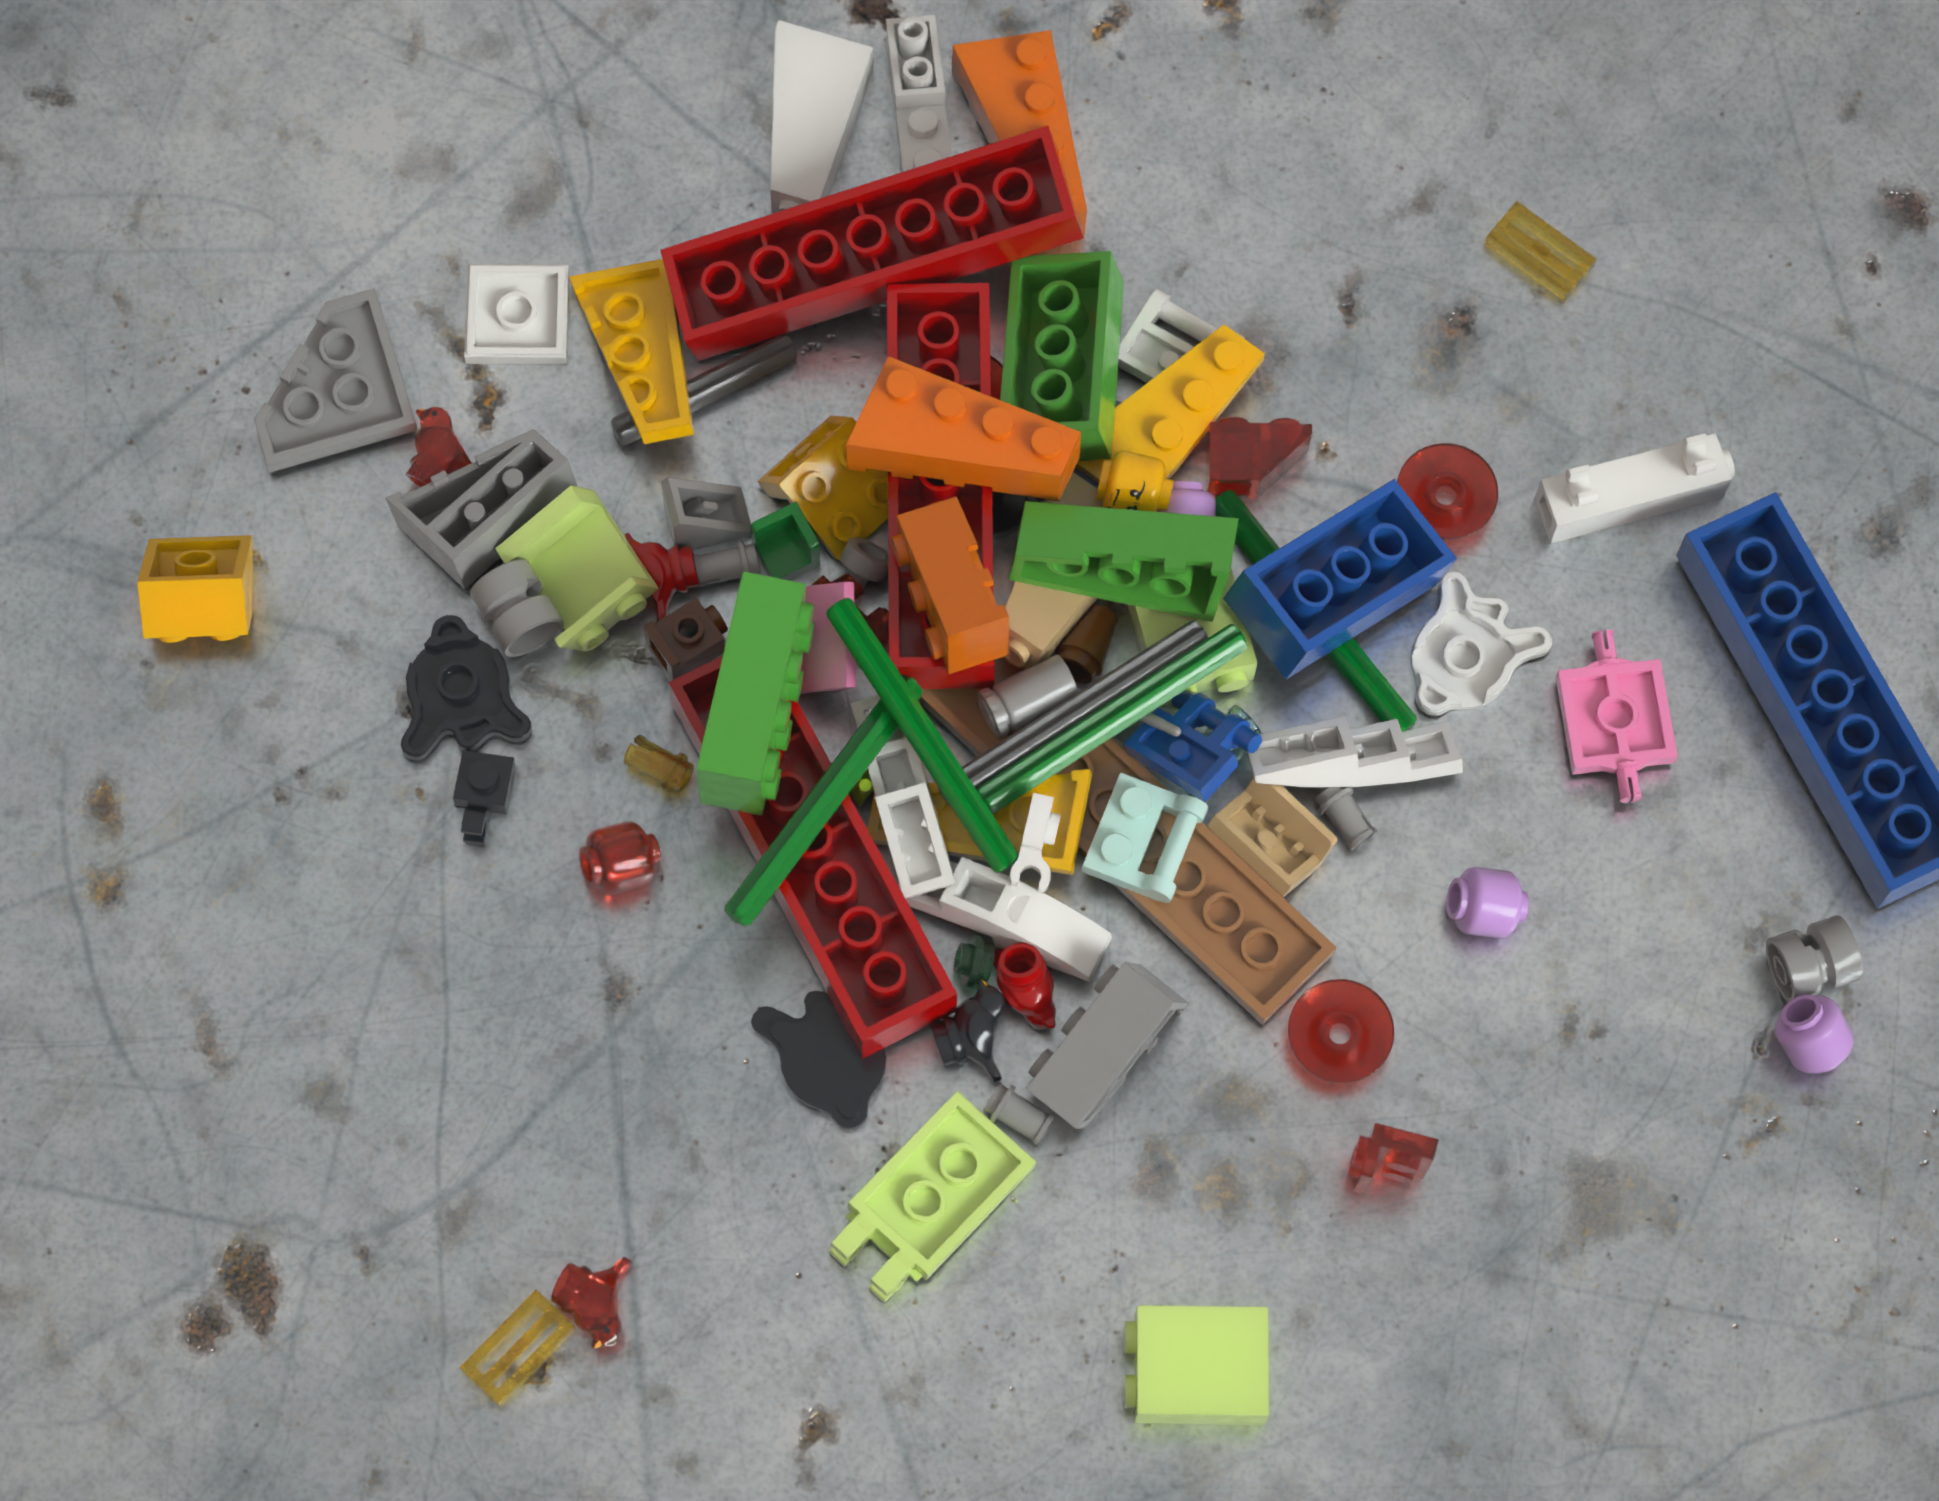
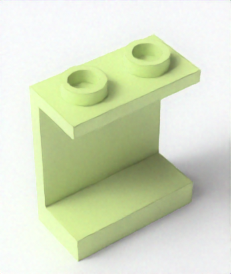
M569 486L495 548L504 563L520 559L529 561L542 583L543 590L541 594L550 597L563 619L565 631L554 639L560 648L589 651L598 647L608 638V630L621 619L626 620L640 613L647 605L646 599L659 589L594 490Z

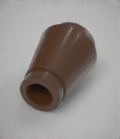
M1091 606L1088 613L1084 615L1055 650L1056 655H1059L1064 660L1074 681L1077 683H1090L1093 677H1097L1102 673L1115 626L1118 623L1116 614L1104 606Z

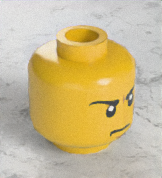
M1119 451L1115 454L1112 461L1104 459L1095 500L1103 501V508L1154 512L1157 511V508L1167 510L1174 480L1164 478L1165 465L1161 459L1129 451Z

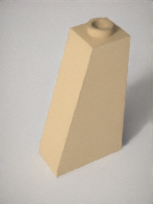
M1074 472L1060 501L1047 500V502L1054 504L1103 506V501L1095 500L1098 489ZM1015 581L1005 607L1009 615V655L1004 656V658L1009 663L1018 667L1023 666L1026 669L1049 659L1057 649V646L1072 631L1098 598Z

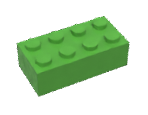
M1111 251L1027 256L1011 262L1000 400L1080 431L1081 443L1078 461L1112 459L1124 281Z
M744 571L742 573L696 768L701 804L762 816L766 799H776L781 778V769H778L780 752L777 750L787 751L793 722L790 720L792 702L789 701L798 702L804 676V671H801L803 653L809 654L815 628V623L812 622L814 604L806 602L805 583Z

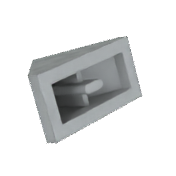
M667 477L661 481L664 509L674 545H678L679 548L692 546V549L696 550L746 538L751 535V522L741 487Z

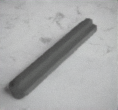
M787 334L776 336L688 380L687 387L691 413L794 362L797 359V351ZM629 411L611 420L612 430L622 445H628L641 438Z

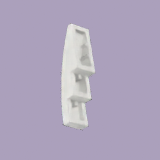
M878 695L850 703L857 728H859L880 700ZM898 727L868 767L900 887L905 899L954 885L955 880L924 765Z
M1343 716L1261 734L1262 743L1258 750L1254 753L1246 751L1255 782L1261 784L1296 787H1362L1412 782L1463 773L1462 757L1449 721L1402 732L1398 719L1349 729L1346 717Z

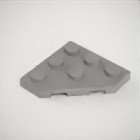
M375 288L325 302L316 317V325L305 343L298 346L280 376L281 382L267 404L264 403L254 418L269 473L418 430Z

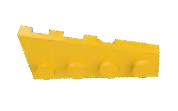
M663 259L568 276L572 289L643 444L694 435L677 311Z
M1223 324L1115 407L1112 459H1109V461H1112L1115 454L1119 451H1129L1159 458L1165 465L1164 478L1170 479L1264 360L1265 353ZM1104 460L1078 461L1076 468L1099 484Z
M1090 769L1074 770L1068 774L1053 775L998 812L992 813L1018 854L1033 793L1054 797L1051 812L1061 814L1054 845L1043 843L1041 855L1051 872L1073 875L1092 778ZM935 782L929 783L948 855L987 861L953 808L942 798ZM874 792L867 829L876 844L888 845Z

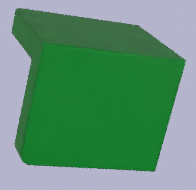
M797 502L791 503L750 524L751 543H755L758 558L768 576L791 581L821 566L820 544Z

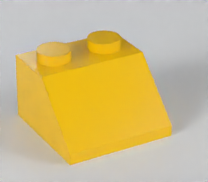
M252 535L149 539L137 580L143 639L158 638L162 642L172 643L185 640L187 637L210 636L214 640L226 641L235 639L240 635H248L253 613Z

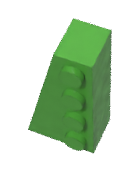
M1025 501L1019 523L1009 580L1213 622L1230 574L1239 518Z

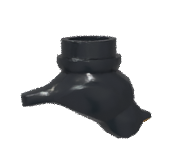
M979 980L978 990L975 995L957 1006L954 1017H943V1022L931 1026L944 1066L956 1062L958 1065H961L967 1059H970L981 1065L994 1083L1002 1080L1001 1073L993 1058L998 1020L1005 1005V998L1000 989L988 985L983 980Z

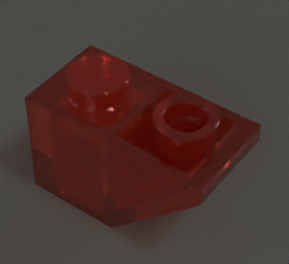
M1227 417L1219 420V422H1210L1206 440V491L1215 498L1226 490H1232L1240 499H1258L1308 453L1312 437V424H1300L1299 421L1291 418L1274 419L1270 423H1249L1248 420L1241 417Z

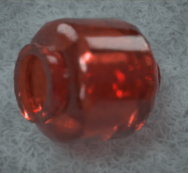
M624 821L595 829L589 833L585 846L579 850V862L587 884L592 888L597 887L600 892L608 896H613L642 888L651 883L655 873V865L661 862V851L659 843L652 833L646 834L642 827L633 821Z

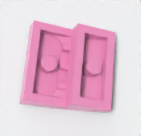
M854 582L806 586V602L814 604L812 622L815 623L810 652L809 654L803 653L801 671H804L800 695L817 691H841L856 687V660L826 614L829 607L841 599L848 597L854 602Z

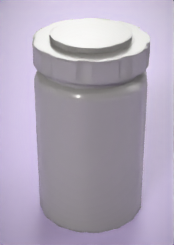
M1055 655L993 684L991 689L986 687L978 691L977 696L981 713L988 727L998 739L1009 735L1010 730L1017 731L1069 699L1078 693V689L1064 660L1059 655Z

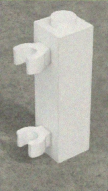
M1706 433L1684 438L1683 442L1590 467L1588 464L1567 469L1566 473L1541 479L1534 499L1549 542L1552 544L1724 498L1732 478L1735 476V467L1729 450L1727 448L1721 449L1716 433L1707 436Z

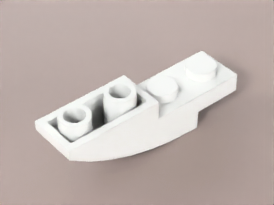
M935 15L886 19L901 172L952 156Z
M961 857L958 864L950 861L955 880L954 885L906 899L912 908L992 937L994 946L1004 950L1016 943L1030 944L1038 949L1046 962V966L1088 982L1091 981L1112 939L1110 932L1045 893L1038 892L1037 889L1019 881L1017 887L1011 886L1010 876L1001 872L996 873L992 868Z

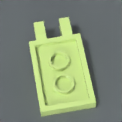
M957 1091L848 1202L847 1209L850 1212L846 1218L850 1223L831 1242L830 1246L832 1248L829 1253L846 1267L863 1250L869 1240L879 1247L890 1259L871 1278L870 1282L872 1284L869 1286V1290L885 1303L904 1284L909 1276L916 1282L922 1277L927 1280L1034 1169L1036 1161Z

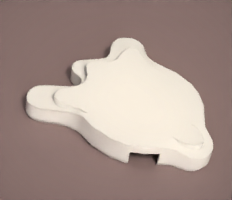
M1446 572L1438 586V609L1423 624L1413 644L1411 665L1418 688L1416 704L1422 712L1431 716H1439L1449 710H1465L1485 706L1495 700L1507 687L1516 668L1522 663L1542 657L1549 652L1552 646L1550 633L1541 626L1517 629L1507 628L1504 624V619L1509 609L1506 601L1500 598L1478 597L1471 591L1466 577L1460 572Z

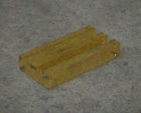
M1518 201L1514 203L1496 224L1485 240L1486 245L1564 302L1570 296L1573 288L1581 283L1584 275L1589 273L1595 266L1597 260ZM1516 220L1578 266L1573 269L1551 253L1548 247L1538 240H1533L1512 223Z
M536 1289L459 1368L500 1408L576 1330L575 1325ZM539 1307L544 1314L483 1375L478 1368ZM553 1322L556 1323L558 1327L497 1388L494 1385L496 1380Z

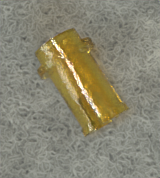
M637 735L634 738V743L638 745L637 747L632 743L629 745L624 756V764L661 782V787L665 791L672 789L678 792L682 791L689 782L694 770V765L687 761V755L684 753L675 755L647 740L644 736Z

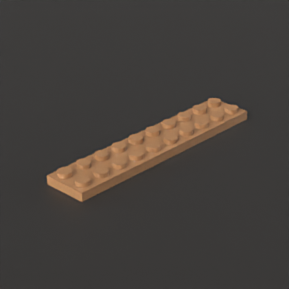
M1004 657L995 659V683L1026 668L1015 666ZM984 688L923 689L922 696L918 701L977 757L1017 732L1010 730L1009 735L998 739L990 730L978 703L977 692ZM1110 738L1056 773L1068 774L1074 770L1090 769L1092 772L1078 852L1084 858L1087 856L1120 772L1168 790L1113 738ZM1162 812L1140 866V872L1148 875L1154 874L1176 816ZM1203 822L1196 823L1173 881L1177 888L1170 903L1160 902L1113 884L1261 1025L1335 953L1337 948Z

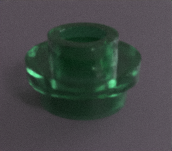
M975 934L969 938L967 944L962 942L959 944L954 958L953 971L955 974L960 975L962 986L971 988L975 983L978 984L979 980L988 982L995 957L994 944L984 942L982 936Z

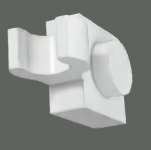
M1033 793L1019 856L1013 864L1010 873L1011 886H1018L1020 874L1026 869H1034L1039 873L1038 892L1044 893L1049 886L1051 871L1048 864L1043 860L1041 852L1043 843L1050 845L1055 843L1061 814L1051 812L1054 797Z

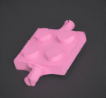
M1606 629L1604 634L1602 630L1591 634L1597 661L1583 668L1558 670L1556 675L1572 775L1600 771L1615 773L1620 792V802L1628 803L1630 798L1631 802H1636L1642 799L1637 771L1646 766L1675 763L1678 757L1661 660L1634 662L1622 658L1618 659L1613 630Z

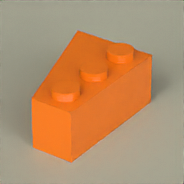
M957 496L897 515V535L890 537L891 544L899 566L908 565L914 581L907 583L915 611L917 613L925 611L931 628L925 629V636L933 659L943 658L948 674L1009 655V615L1004 604L999 606L996 604L990 586L994 585L993 578L989 569H983L976 551L978 549L977 542Z

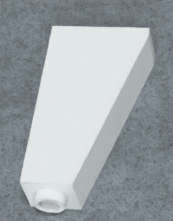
M778 20L775 27L770 183L771 211L779 212L830 195L873 72V47Z

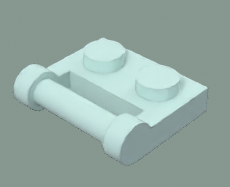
M1120 772L1082 865V872L1151 899L1170 903L1177 888L1173 883L1196 823L1203 822L1208 805L1198 798L1189 795H1179ZM1166 812L1176 816V819L1154 874L1148 875L1140 872L1139 869L1161 814Z

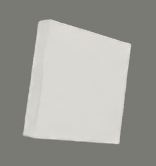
M467 264L465 363L567 365L569 265Z

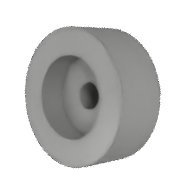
M858 537L849 538L840 555V561L850 570L844 582H854V590L863 591L868 580L884 582L888 576V552L868 540Z

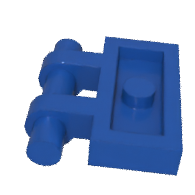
M1184 690L1172 698V705L1178 709L1174 716L1159 707L1152 712L1178 726L1181 729L1179 736L1170 735L1143 722L1124 742V745L1131 757L1201 801L1206 802L1239 766L1235 754L1229 750L1240 747L1248 753H1254L1262 743V736L1251 730L1250 723L1237 714L1227 715L1218 710L1215 702L1202 693L1192 694ZM1206 726L1213 730V732L1206 737L1196 731L1195 728Z

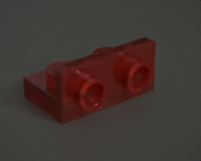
M1375 1123L1369 1137L1359 1136L1357 1145H1355L1347 1176L1357 1178L1353 1193L1365 1194L1373 1178L1375 1167L1382 1168L1381 1175L1391 1180L1412 1183L1414 1177L1423 1179L1434 1160L1439 1139Z

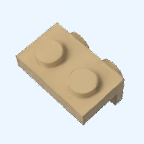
M1254 778L1246 790L1216 813L1207 825L1209 829L1282 897H1285L1314 873L1337 842L1336 835L1289 793L1283 785L1256 783Z

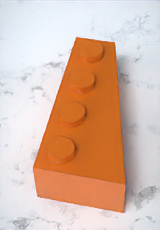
M1051 30L952 45V74L958 86L962 87L969 102L970 111L976 123L980 124L989 144L1047 125L1049 126L1060 155L1084 236L1087 207Z
M888 356L846 443L847 469L866 472L867 468L891 472V476L913 479V475L944 480V484L964 487L965 483L992 487L994 492L1060 501L1080 458L1081 432Z

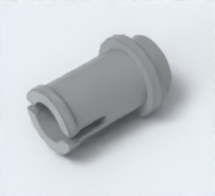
M739 541V547L703 555H694L700 587L741 578L743 571L760 574L761 570L755 543L745 545L744 541Z
M1328 787L1315 799L1320 805L1317 811L1320 815L1326 814L1348 844L1350 851L1357 849L1378 833V830L1372 826L1351 795L1354 793V790L1351 787Z
M1000 1083L983 1111L991 1115L990 1120L993 1123L998 1119L1037 1145L1055 1116L1049 1115L1015 1093L1016 1086L1011 1085L1007 1088Z

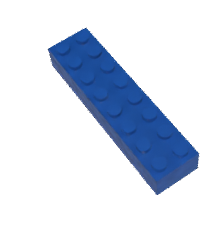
M1777 492L1686 533L1676 557L1876 908L1879 909L1939 880V772Z

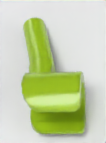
M868 769L849 793L860 807L865 804L866 798L874 792Z

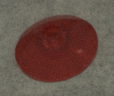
M1439 443L1418 450L1407 459L1397 478L1401 488L1442 540L1445 541L1464 539L1480 531L1489 522L1497 506L1498 484L1492 468L1478 453L1462 445ZM1446 492L1453 497L1454 502L1450 505L1441 504L1437 501L1436 495Z
M1333 979L1312 986L1297 1000L1288 1022V1040L1295 1058L1310 1074L1331 1083H1353L1371 1076L1384 1064L1394 1042V1023L1386 1003L1371 988L1352 980ZM1336 1028L1343 1029L1347 1032L1349 1040L1344 1044H1336L1330 1038V1031Z

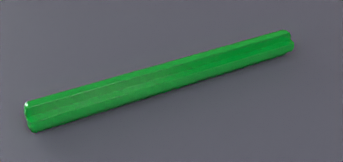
M1226 490L1215 498L1217 517L1239 518L1235 541L1254 564L1280 548L1234 491ZM1353 638L1327 654L1381 722L1398 719L1402 732L1410 730L1415 725L1416 715Z
M847 597L833 604L826 612L827 618L992 870L996 873L1004 871L1017 861L1018 852L852 599Z
M1234 624L1227 625L978 786L976 790L991 813L998 812L1246 651L1247 643L1244 635Z
M902 675L917 700H919L923 689L914 678ZM881 699L726 903L724 911L734 923L744 927L753 923L899 727Z

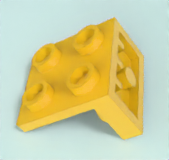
M830 415L757 482L769 497L787 499L790 504L797 502L816 537L834 559L840 560V555L849 538L858 537L866 539L888 519V471L868 468L866 472L848 470L846 443L856 421L853 417Z

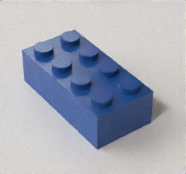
M1393 479L1243 570L1223 599L1286 680L1435 587L1457 558L1398 482Z

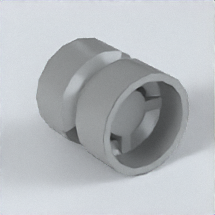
M524 559L513 560L491 570L481 577L470 591L471 597L484 619H494L495 622L491 627L492 633L508 657L522 656L540 648L552 640L564 626L563 619L550 597L540 595L543 590L542 583L529 561Z
M1835 915L1810 924L1807 927L1806 934L1794 929L1768 938L1766 941V955L1772 977L1778 990L1787 1002L1802 995H1818L1821 992L1822 984L1835 989L1858 981L1863 977V964L1858 944L1847 922L1841 916Z

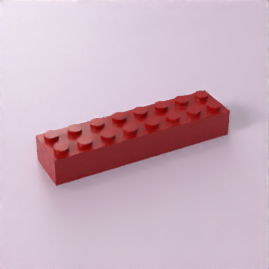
M1047 125L661 249L660 252L684 341L696 359L700 361L886 302L887 284L945 283L1084 239L1060 155L1050 128Z
M989 283L887 284V358L888 356L991 396ZM888 472L889 657L901 675L914 678L922 689L992 688V685L995 684V660L948 674L943 658L933 659L925 636V629L931 628L925 611L920 613L915 611L907 583L914 581L908 565L899 566L890 538L897 535V515L957 496L977 542L978 549L976 551L983 569L988 568L993 578L992 487L965 483L964 487L944 484V480L915 475H913V479L891 476V472ZM992 585L990 588L994 596V586Z
M723 656L668 682L671 704L699 755ZM789 701L792 702L790 720L793 722L787 751L777 750L780 752L778 769H781V778L776 799H766L762 816L728 809L756 862L759 861L831 765L799 703ZM847 795L774 895L863 1059L956 1012L957 992L851 798Z

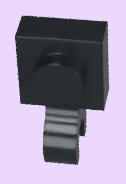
M462 751L453 801L455 806L466 807L461 825V833H464L463 842L484 845L490 811L506 813L515 770L514 757Z

